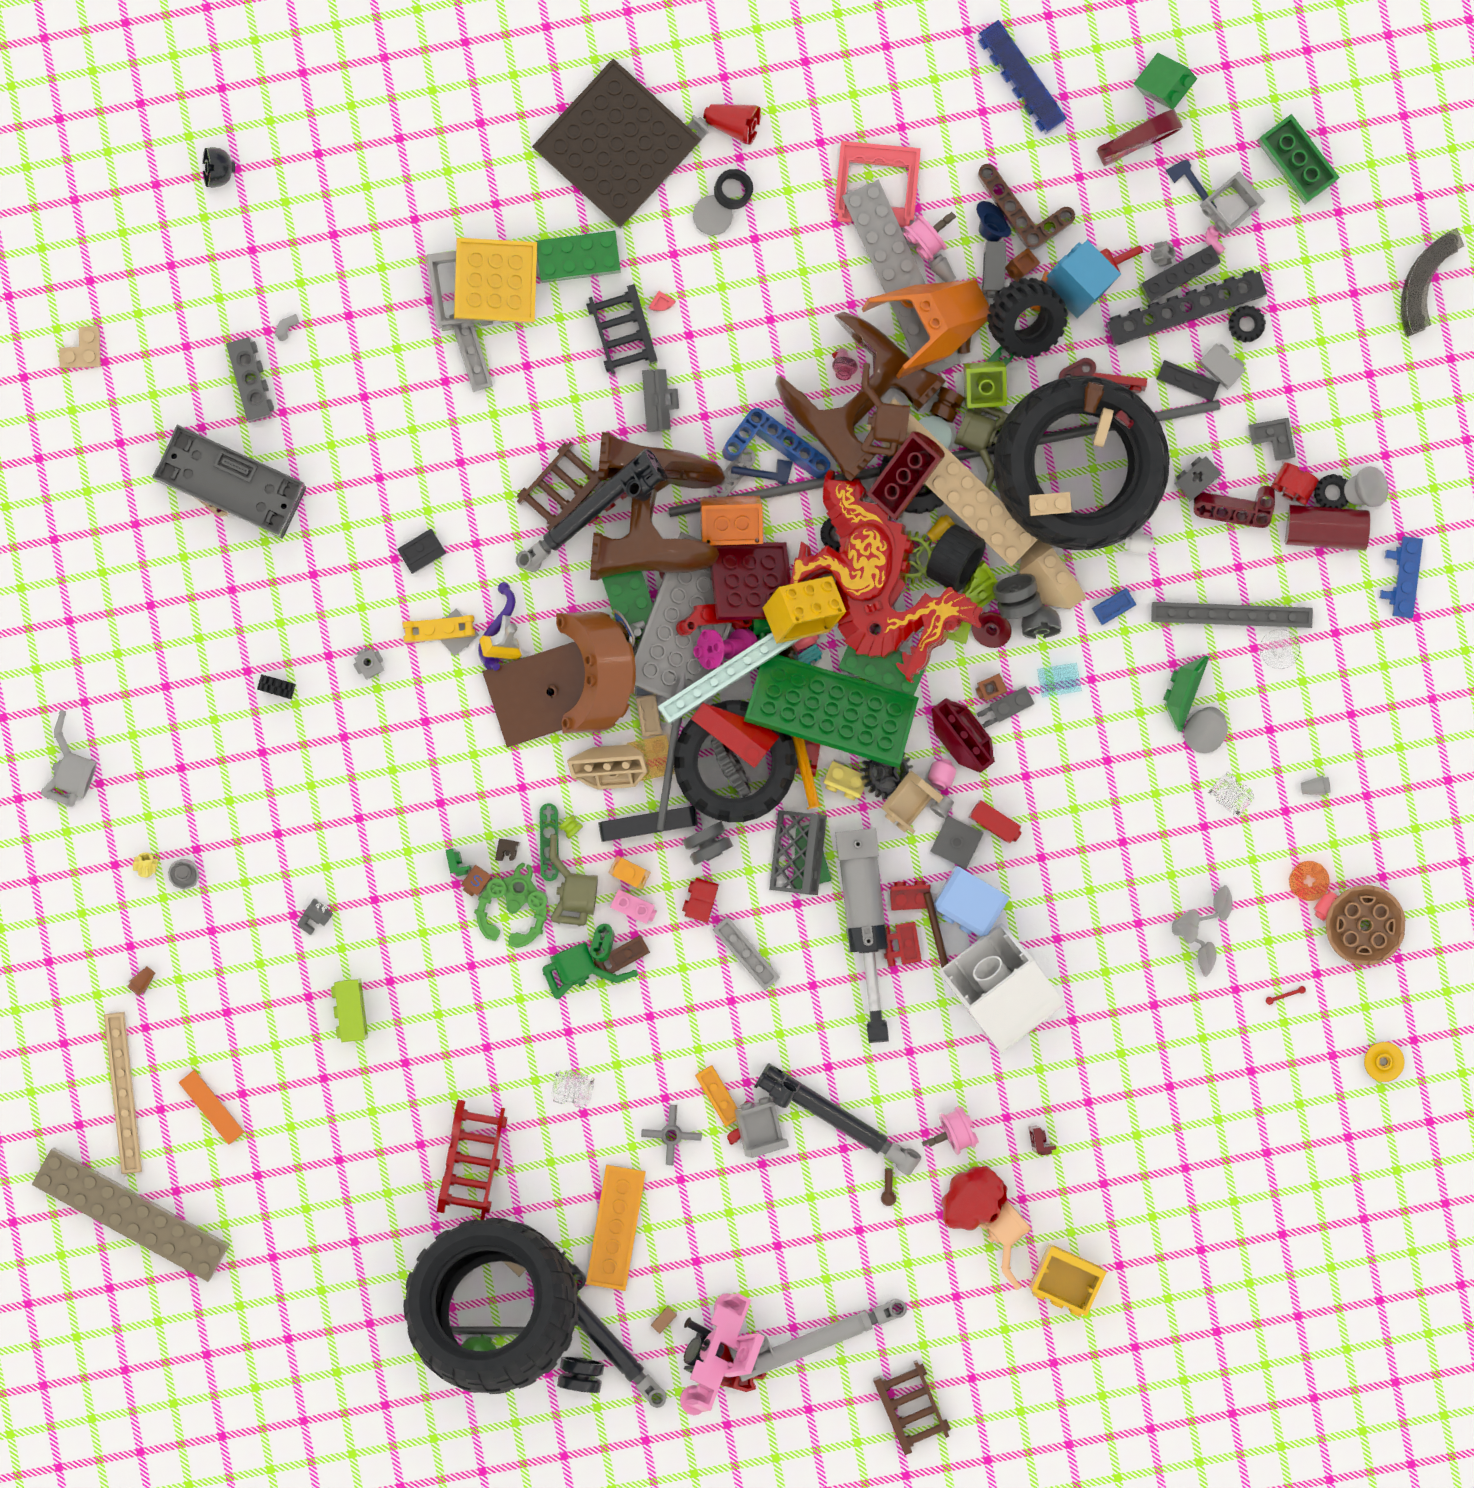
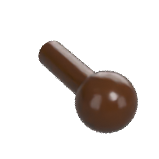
M886 1168L885 1191L881 1194V1202L885 1206H892L897 1199L896 1194L893 1192V1169Z

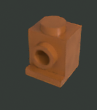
M1000 673L978 682V687L975 688L979 699L983 698L984 701L1008 692ZM987 685L994 687L993 692L986 690Z

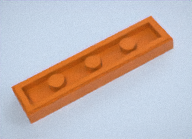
M195 1069L178 1082L228 1145L245 1132Z

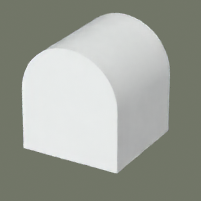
M1000 923L988 935L983 936L938 971L1001 1054L1065 1005L1058 992L1033 958L1003 923Z

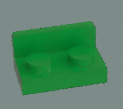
M456 848L445 850L450 874L455 873L456 877L469 874L468 870L472 869V865L459 866L462 863L460 851L456 852Z

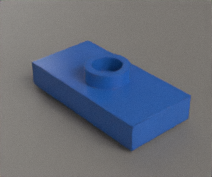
M1125 588L1094 606L1092 610L1100 624L1103 625L1136 606V603L1128 589Z

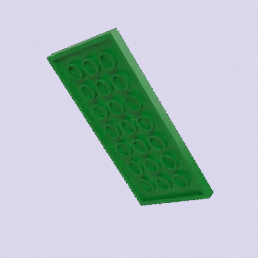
M776 655L760 665L744 721L899 768L919 697Z

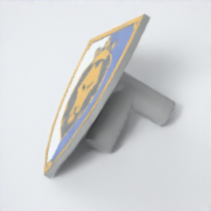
M613 609L615 621H618L624 628L626 640L628 643H631L633 648L635 636H639L641 634L640 629L645 628L644 621L629 625L624 616L616 609Z

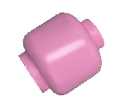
M942 758L940 761H934L928 773L930 785L940 790H945L952 786L956 775V768L948 759Z

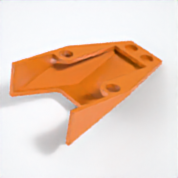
M976 280L912 285L868 298L862 307V311L866 312L886 302L900 301L906 308H915L930 337L929 341L902 366L896 375L897 379L950 357L987 322V315L990 314V306Z

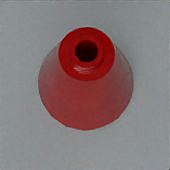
M710 104L709 107L705 108L703 118L706 119L708 125L744 144L751 145L757 135V131H755L756 124L760 125L761 108L756 105Z

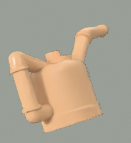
M1007 1201L1001 1206V1214L996 1221L982 1223L979 1227L987 1230L990 1234L987 1238L992 1243L994 1241L998 1244L1002 1243V1273L1014 1286V1289L1019 1290L1021 1285L1010 1270L1011 1246L1026 1233L1030 1232L1032 1228Z

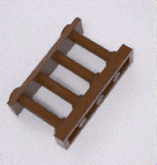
M571 442L568 444L563 443L557 450L559 453L557 457L528 489L524 487L517 495L519 498L517 503L519 505L524 501L527 502L547 520L549 525L547 527L548 531H551L556 524L579 506L602 481L598 480L599 470H592L570 450L574 446ZM564 456L588 476L587 479L589 481L584 486L576 483L557 466ZM551 471L574 491L576 496L571 501L565 500L544 481V478ZM537 486L561 506L560 509L562 511L558 516L552 515L530 495Z
M917 1360L913 1361L915 1369L886 1381V1379L882 1380L880 1376L873 1378L875 1387L905 1455L912 1453L911 1447L915 1443L940 1432H943L946 1438L950 1437L948 1431L951 1430L947 1419L942 1420L924 1377L927 1375L923 1363L919 1364ZM920 1376L924 1387L896 1399L894 1397L889 1398L887 1391H890L891 1387ZM926 1394L928 1395L931 1406L903 1418L902 1416L897 1417L895 1410L898 1409V1406ZM933 1413L936 1414L940 1424L913 1436L905 1435L903 1428H906V1425Z

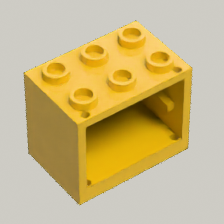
M832 576L778 587L763 607L776 644L828 633L846 613Z
M1049 1243L1029 1288L1033 1296L1044 1300L1046 1297L1050 1299L1051 1304L1061 1309L1063 1306L1069 1308L1070 1313L1081 1317L1082 1314L1087 1316L1107 1271L1092 1262Z

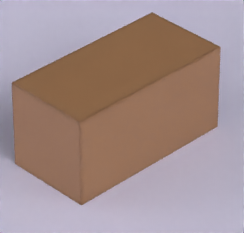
M667 1306L653 1321L651 1326L661 1334L677 1314Z

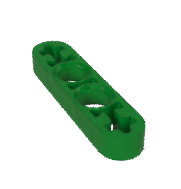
M547 803L540 808V867L542 878L546 881H554L559 875V870L554 864H552V870H555L556 873L552 875V878H548V875L544 874V870H548V864L544 865L543 861H551L550 858L545 857L544 849L550 846L551 838L545 837L543 831L548 826L554 828L557 835V856H559L558 809L555 805ZM547 806H551V810L555 811L554 814H551V821L555 820V825L551 823L543 825V820L547 821V815L543 814V810H547Z

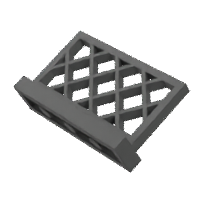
M778 810L769 890L818 895L827 815ZM784 815H789L793 820V823L787 828L783 824ZM809 817V827L804 830L799 822L803 818ZM794 826H797L801 834L794 839L789 831ZM787 835L791 843L784 848L781 844V838ZM804 836L807 840V846L802 850L797 842ZM794 845L799 853L792 859L787 851ZM784 854L789 862L782 868L779 864V858ZM802 856L805 860V866L800 870L795 861ZM792 865L797 873L790 879L785 870ZM782 874L787 882L782 887H776L777 877ZM799 876L803 881L802 890L797 889L792 883Z

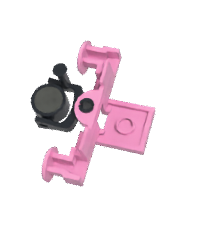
M739 1293L722 1294L715 1301V1312L711 1320V1324L716 1326L714 1331L692 1321L691 1317L684 1323V1328L688 1327L697 1332L696 1337L691 1340L685 1350L684 1363L689 1366H684V1370L691 1373V1380L699 1383L698 1386L691 1385L686 1387L681 1393V1407L687 1414L694 1416L702 1412L711 1411L723 1376L734 1377L752 1373L765 1336L755 1333L738 1337L751 1302L749 1298ZM720 1342L737 1351L733 1363H728L720 1358L724 1352V1345L720 1344Z

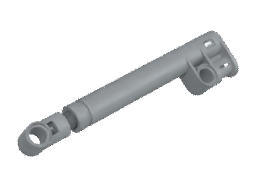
M892 1299L885 1304L872 1308V1312L862 1311L857 1315H852L773 1348L767 1336H765L764 1345L760 1348L752 1373L740 1375L739 1377L743 1382L862 1334L864 1331L872 1330V1325L878 1323V1325H881L896 1318H901L907 1313V1305L902 1300ZM895 1303H900L902 1306V1310L898 1314H894L892 1311V1306ZM728 1346L734 1362L737 1352Z

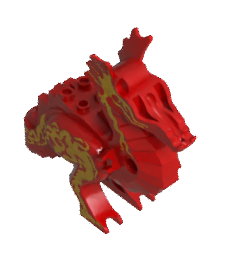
M828 470L823 485V503L828 511L826 514L832 520L831 523L837 528L835 532L841 537L839 539L841 547L839 552H836L830 546H825L816 555L812 556L810 546L801 542L798 558L795 557L790 585L833 574L836 587L846 609V613L838 621L839 625L837 628L844 636V642L855 649L857 655H865L870 658L882 657L885 659L894 651L898 652L903 643L908 642L915 633L919 634L923 630L917 647H910L912 655L903 652L904 664L896 663L898 669L906 676V680L914 683V675H918L920 670L927 667L932 650L942 646L947 641L949 632L953 633L959 629L961 621L972 624L977 628L982 627L979 615L983 608L977 607V603L971 602V598L966 597L964 593L958 594L952 587H948L940 597L932 598L925 592L915 606L906 611L897 612L894 605L907 586L904 579L906 574L910 572L911 562H908L909 554H913L914 542H912L911 537L905 535L906 526L904 524L892 522V517L878 504L864 502L867 490L861 483V479L855 478L853 481L835 480V471ZM881 626V632L875 635V629Z

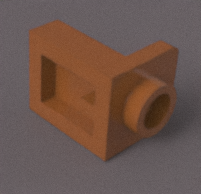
M1027 248L1013 258L1005 266V269L1011 278L1019 282V279L1036 268L1040 261Z

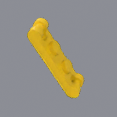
M466 615L462 617L402 622L403 629H405L404 643L476 636L475 629H473L474 616ZM459 624H465V630L460 631ZM419 628V635H413V629Z

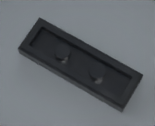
M1166 360L1163 361L1157 376L1159 381L1209 401H1213L1220 382Z

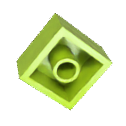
M1003 361L963 363L964 403L967 408L1007 406V371Z

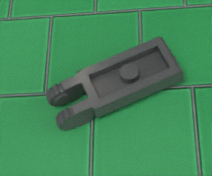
M1025 686L990 704V707L976 714L978 717H982L993 710L996 718L984 722L982 725L986 728L1013 716L1035 703Z

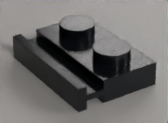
M432 529L397 549L412 574L447 554Z

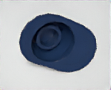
M981 201L977 204L976 210L980 218L978 230L983 238L989 242H998L1003 237L1011 235L1012 230L995 204L988 201Z

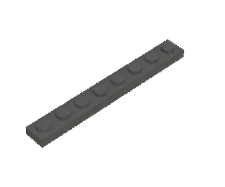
M1152 602L1151 622L1312 628L1313 608L1173 602Z

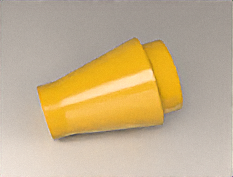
M947 514L941 515L926 534L935 542L955 523Z

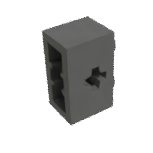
M1199 456L1191 463L1192 469L1188 472L1184 469L1176 476L1178 481L1174 484L1189 502L1222 475L1207 456L1203 459ZM1193 473H1200L1201 477L1199 479L1201 482L1198 480L1194 482L1192 480L1194 477Z

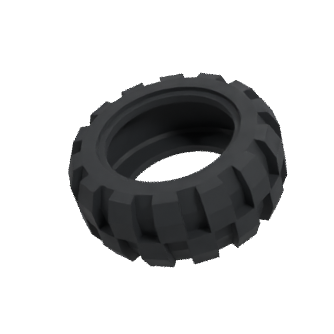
M726 700L711 706L745 717L749 702ZM690 719L682 729L678 742H676L674 772L677 783L683 795L693 807L715 820L732 823L757 819L769 813L780 804L794 780L796 751L791 736L772 730L779 738L770 748L772 768L766 783L757 792L747 797L727 798L713 792L701 778L698 768V755L703 742L710 733Z

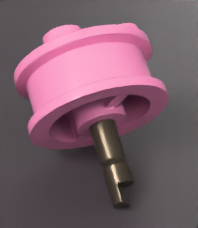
M951 212L932 227L919 214L917 220L912 225L903 227L905 231L903 235L909 243L912 242L917 247L915 251L921 258L933 261V256L941 249L944 251L947 249L938 232L957 216Z
M957 1106L954 1108L955 1111L946 1115L943 1113L939 1114L944 1132L934 1136V1138L923 1141V1147L926 1145L932 1147L948 1140L956 1155L960 1154V1150L969 1146L972 1148L976 1147L979 1141L975 1132H972L970 1128L973 1127L970 1117L966 1116L963 1107L959 1108Z

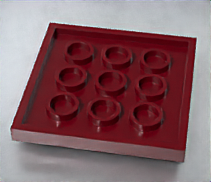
M763 542V544L712 545L719 552L718 559L710 567L716 619L766 620L767 618L763 611L764 605L778 587L790 585L791 573L787 543Z

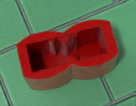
M696 878L695 881L691 880L688 892L691 893L689 901L685 900L682 909L685 912V917L708 923L719 884Z

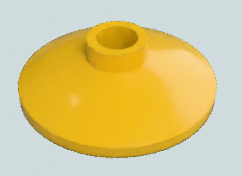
M1376 1043L1365 1054V1069L1369 1076L1377 1081H1392L1404 1069V1055L1392 1043ZM1381 1058H1386L1387 1063L1385 1065L1380 1064Z

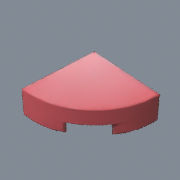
M658 291L648 308L653 311H665L671 308L676 301Z

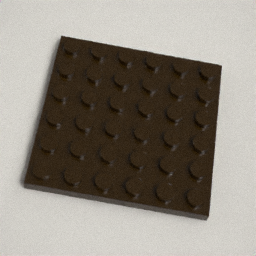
M612 59L535 142L532 148L621 229L702 139L615 59Z

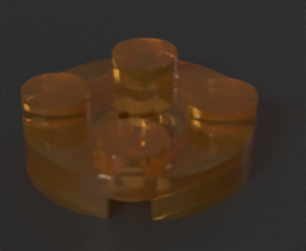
M1314 861L1298 863L1290 873L1288 880L1292 893L1305 901H1314L1321 898L1327 892L1330 883L1327 870L1321 864ZM1307 875H1310L1315 880L1311 887L1308 884H1304Z

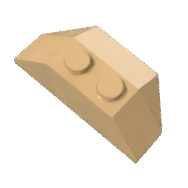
M1037 540L1021 557L1019 573L1031 574L1035 577L1038 587L1037 592L1040 593L1043 604L1071 609L1086 598L1074 576L1049 544Z
M630 744L592 747L567 760L571 777L597 790L636 787L648 772L644 754Z

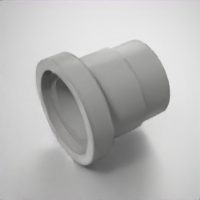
M942 794L944 798L940 803L936 801L935 804H932L930 809L939 817L946 819L948 817L947 813L954 804V801Z

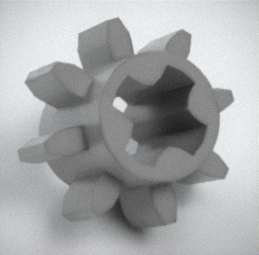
M1167 241L1154 243L1155 248L1150 252L1152 261L1158 263L1159 266L1172 264L1171 259L1176 255L1173 245L1168 244Z

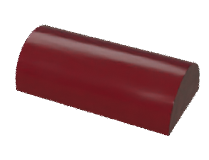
M916 431L911 432L869 489L867 495L894 520H898L945 457L944 451L926 435Z
M1289 505L1285 545L1367 550L1370 534V511Z

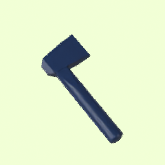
M1183 160L1166 169L1174 183L1185 175L1203 201L1209 197L1191 171V164L1188 160Z
M777 459L776 472L732 466L731 474L776 480L778 484L785 485L789 480L793 461Z

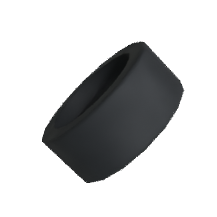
M739 169L724 171L718 177L714 186V196L717 202L728 209L744 207L749 202L753 193L751 178ZM728 179H735L741 182L745 188L744 196L740 199L727 197L722 191L723 183Z

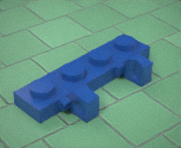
M1403 536L1401 547H1396V551H1385L1384 559L1397 560L1396 565H1398L1396 587H1393V591L1380 590L1379 596L1381 599L1390 600L1389 604L1393 605L1392 616L1413 618L1423 539Z

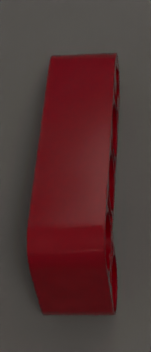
M1268 485L1261 486L1258 489L1255 501L1201 492L1194 498V513L1197 517L1257 528H1265L1270 525L1275 507V491Z

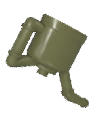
M994 407L975 408L974 411L968 409L954 444L980 453L988 472L985 486L991 490V485L995 478L994 464L986 448L987 446L991 447L992 443L996 444L998 436H995V434L1003 426L1009 414L1004 412V410L1001 411ZM985 412L999 419L995 422V420L981 415V413Z
M551 834L550 862L556 866L565 878V882L561 883V887H557L556 895H560V901L551 915V921L558 924L584 926L587 923V915H594L598 875L571 873L559 859V856H557V835ZM563 910L580 913L579 917L563 916L561 914Z

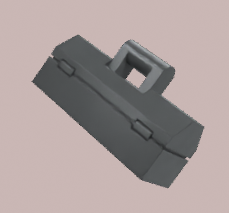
M666 369L642 370L647 432L671 430L669 410L679 409L678 389H668ZM665 394H670L671 405H666Z

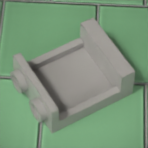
M770 1097L758 1099L759 1102L752 1104V1102L741 1104V1108L734 1110L744 1153L747 1157L754 1158L789 1147L788 1140L782 1137L775 1108L776 1104Z

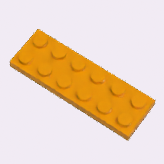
M606 1164L586 1280L587 1285L626 1291L646 1171Z

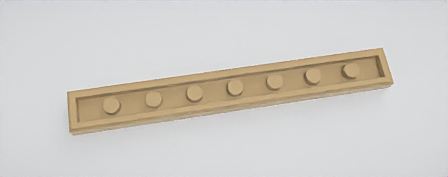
M125 1012L104 1014L121 1174L142 1172Z

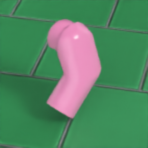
M1212 225L1206 231V244L1208 246L1212 245L1219 256L1226 248L1218 242L1220 232L1216 229L1215 225Z

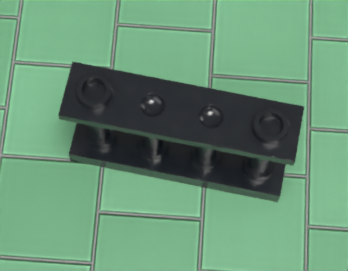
M635 284L627 286L628 291L624 292V295L594 303L593 298L589 297L590 303L586 304L589 315H594L607 360L603 362L606 372H611L612 376L616 375L614 368L644 359L645 361L649 360L650 365L658 363ZM625 302L628 304L632 303L634 310L630 311V314L603 322L599 321L598 310ZM631 321L633 323L638 322L639 330H636V333L605 341L602 330ZM638 340L639 342H644L645 349H642V352L611 360L608 349Z

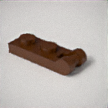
M639 935L611 951L607 959L612 965L611 968L607 969L604 962H593L596 967L613 974L649 954L650 950L642 936Z

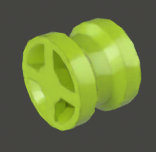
M572 815L558 828L566 833V837L570 839L584 826L578 823L576 817Z

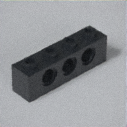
M1210 245L1146 280L1139 287L1147 302L1151 303L1218 266L1221 261L1213 246Z

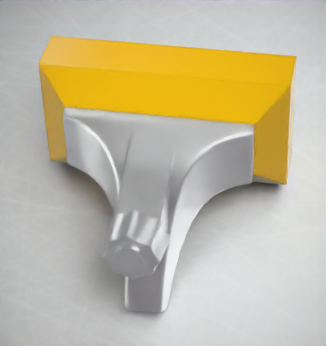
M503 615L498 634L494 636L483 635L479 639L484 657L518 660L522 656L518 640L513 637L518 627L516 624H510V616Z

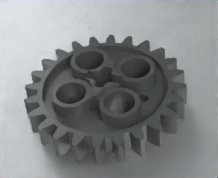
M716 738L711 740L719 767L723 775L728 778L732 787L736 788L742 797L752 793L739 758Z

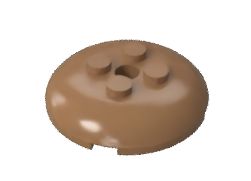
M1372 885L1352 887L1341 893L1328 910L1326 917L1328 941L1333 950L1350 963L1357 965L1381 963L1398 950L1404 939L1406 921L1404 911L1398 900L1391 893L1380 887ZM1367 919L1369 922L1368 927L1365 930H1361V921Z

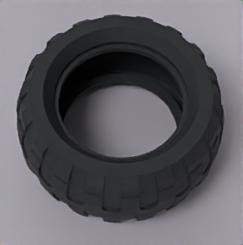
M504 1218L465 1221L460 1223L458 1227L452 1230H445L435 1237L436 1241L427 1249L424 1248L416 1259L418 1262L413 1272H410L408 1275L406 1299L403 1303L404 1317L408 1325V1336L423 1363L437 1376L453 1386L468 1392L501 1394L512 1389L524 1388L535 1383L536 1379L544 1373H549L558 1364V1359L564 1351L568 1350L572 1342L574 1327L577 1326L579 1311L577 1306L578 1289L576 1280L572 1275L569 1263L558 1248L543 1234L529 1225L509 1221ZM491 1262H511L524 1267L533 1284L534 1307L523 1331L510 1343L494 1350L475 1351L461 1347L453 1335L449 1320L450 1302L460 1281L475 1268Z

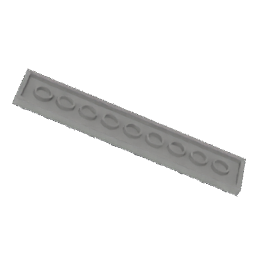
M879 179L843 195V201L885 293L912 285L926 284ZM900 301L889 302L914 356L929 341L930 337L915 308H906ZM955 351L950 357L923 369L938 374L960 364L961 361Z

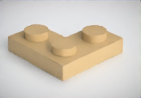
M99 326L79 327V347L59 348L60 368L101 367Z

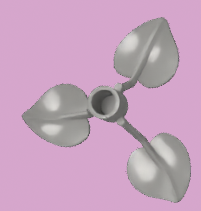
M1227 885L1220 887L1214 895L1213 906L1216 911L1215 914L1200 917L1197 910H1189L1179 919H1175L1172 924V933L1174 935L1182 936L1187 943L1195 941L1201 945L1197 958L1204 977L1210 974L1215 965L1216 948L1212 942L1205 944L1204 941L1197 939L1198 925L1200 921L1217 918L1218 916L1222 921L1229 917L1232 911V895Z

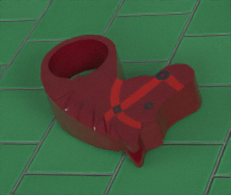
M1175 109L1169 110L1099 146L1096 152L1103 166H1107L1138 149L1155 144L1175 134L1183 126Z

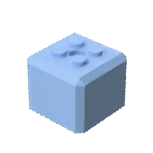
M955 866L936 897L934 906L935 910L943 914L942 919L951 924L954 921L960 924L959 929L970 935L973 932L978 936H985L990 932L1010 897L961 867Z

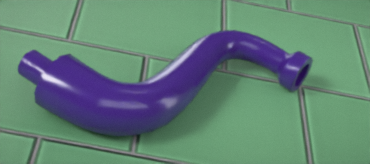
M506 582L500 583L497 588L499 593L506 596V605L483 634L484 636L498 634L503 615L511 616L514 611L515 595L511 591L510 585ZM479 642L478 654L482 664L487 669L498 670L500 668L499 658L484 657Z

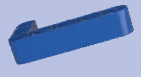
M754 408L746 415L727 440L722 450V455L726 460L735 461L755 435H757L815 478L824 477L831 467L830 460L760 408ZM752 416L758 417L759 420H760V422H759V423L753 422L752 419H751V417H752ZM768 428L774 429V430L776 431V434H775V435L770 434V433L767 431V429H768ZM744 431L749 437L743 438L739 432ZM789 440L792 446H786L783 441ZM730 446L735 447L736 450H737V452H736V453L730 452V451L728 450V447H730ZM799 452H805L808 458H802ZM816 464L823 465L824 470L817 469Z

